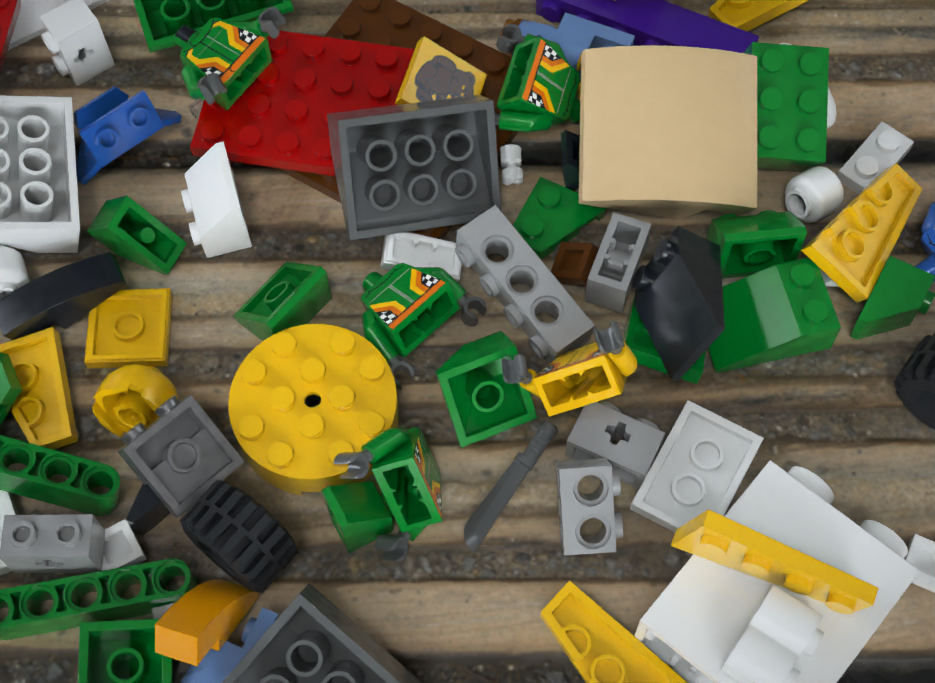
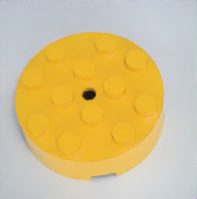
M299 325L268 337L257 345L243 360L234 376L229 392L228 411L230 423L245 459L251 468L266 482L278 489L296 495H302L303 492H322L321 490L328 486L365 481L373 474L371 463H369V470L364 478L341 479L340 476L348 470V464H334L335 457L342 452H362L361 447L363 444L382 431L398 427L399 404L396 384L386 359L367 339L351 330L335 325Z

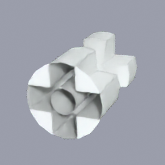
M515 144L502 146L500 148L501 167L504 168L502 170V183L507 186L512 183L519 185L523 182V170L520 168L522 161L521 147Z

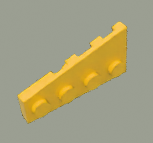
M895 163L880 173L801 251L856 303L868 299L923 188Z
M709 509L676 529L670 545L781 586L792 592L824 602L828 608L842 614H853L856 611L873 606L878 592V587Z
M570 580L540 612L541 619L586 683H688Z

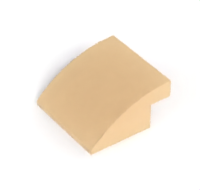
M658 45L602 47L581 51L578 204L676 220L704 210L741 215L757 209V56L710 48Z

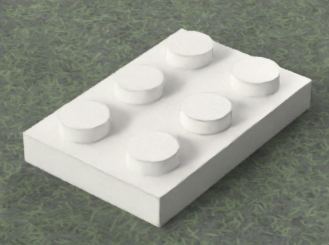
M688 400L633 499L630 510L674 533L676 529L708 509L724 516L764 438Z

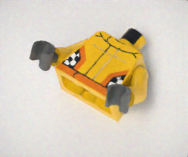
M616 321L610 322L611 328L606 330L594 328L595 343L559 355L539 373L532 369H527L525 355H515L514 360L501 359L504 382L508 384L519 383L522 388L539 397L549 417L620 395L623 392L627 376L636 371L638 363L632 350L623 341L618 322Z

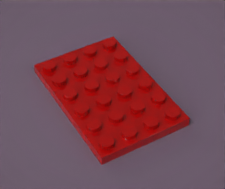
M279 30L280 33L277 38L266 37L272 62L228 110L222 108L216 101L209 105L204 100L190 145L191 153L193 156L202 157L216 143L224 141L229 161L336 177L331 156L327 114L397 105L395 102L415 49Z

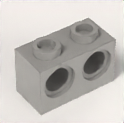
M607 458L556 461L560 545L563 554L579 555L616 552V539L623 538L621 512L614 513L613 497L621 495L619 470H612V465ZM595 475L599 477L600 484L595 492L583 494L578 491V483L584 476ZM590 518L601 520L602 528L597 534L586 536L580 532V527L585 520Z

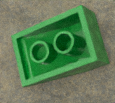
M804 258L773 265L723 286L725 330L707 348L714 373H720L830 349L841 326L819 267L810 258Z

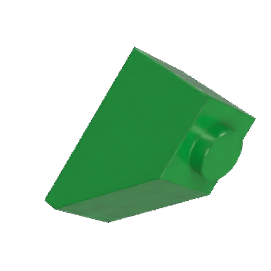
M128 195L106 200L86 231L116 255L163 275H167L187 244Z
M889 256L849 337L858 340L910 326L917 312L923 315L926 314L935 297V293L929 291L935 275L893 256Z
M372 481L328 486L321 490L330 519L349 554L375 541L380 534H389L394 531L391 517L393 513L383 492L379 494Z

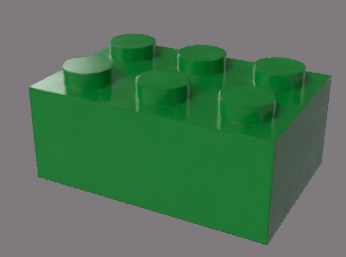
M752 42L744 54L757 56V169L804 172L811 167L823 165L826 162L829 48Z

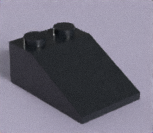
M680 226L675 229L668 239L664 238L660 241L655 250L654 257L646 266L642 265L639 267L632 282V286L635 288V307L670 378L677 382L725 330L720 245Z

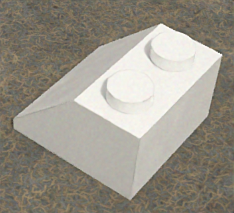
M224 141L212 146L184 174L188 189L181 190L186 212H193L195 222L189 223L193 243L195 246L202 244L206 258L252 247Z

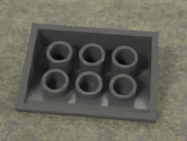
M472 95L327 114L331 156L349 240L469 223L494 205L501 211L493 100L481 95Z
M309 583L222 683L422 682Z

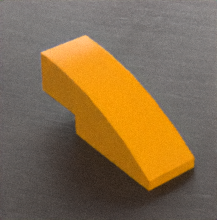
M213 579L197 585L176 601L156 622L155 653L198 666L210 649L216 651L221 649L259 598V592L249 590L242 585L223 579Z

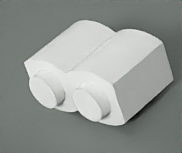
M773 585L721 670L740 683H795L801 672L793 666L801 653L810 657L819 644L824 632L817 627L823 616Z

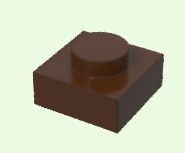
M562 242L551 273L560 284L587 286V279L599 248L594 243Z

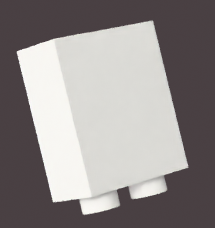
M770 460L724 517L878 587L874 605L856 611L853 614H842L831 610L824 602L792 592L781 586L693 554L640 619L635 637L688 683H740L721 669L774 585L823 616L817 627L824 632L822 639L810 657L801 653L793 666L801 672L795 683H837L920 570L904 559L908 554V548L894 531L873 520H864L859 526L830 505L834 501V494L831 488L815 473L799 466L792 467L787 473Z

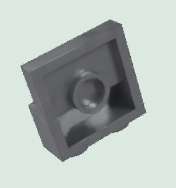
M175 395L154 411L159 418L147 428L140 422L120 438L125 445L117 451L142 483L149 485L175 518L181 516L194 505L216 480H224L245 462L192 395L180 401Z

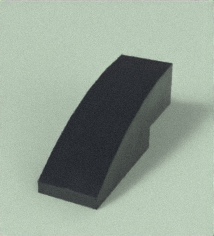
M107 252L60 267L32 280L0 300V328L3 336L10 340H15L50 328L54 324L66 329L122 289L127 283L115 255Z

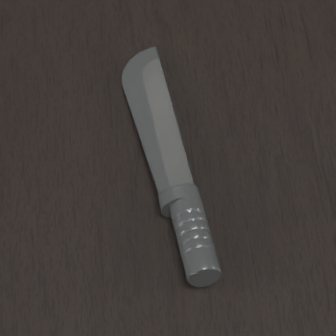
M547 421L542 423L524 452L517 453L513 459L514 461L467 521L464 528V539L467 546L473 552L480 546L528 472L532 470L556 434L557 428Z

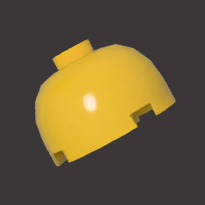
M139 364L124 365L109 373L102 381L93 397L95 402L92 410L100 424L111 433L122 437L124 432H128L140 422L147 428L159 418L154 411L175 395L178 399V393L169 378L159 369Z

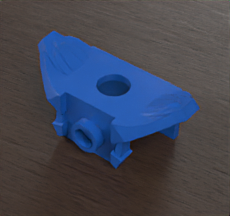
M113 86L73 113L74 124L80 129L78 133L82 137L76 164L77 181L86 185L102 167L161 128L180 123L181 114L176 111L154 108L144 90L128 99L129 95L116 86Z

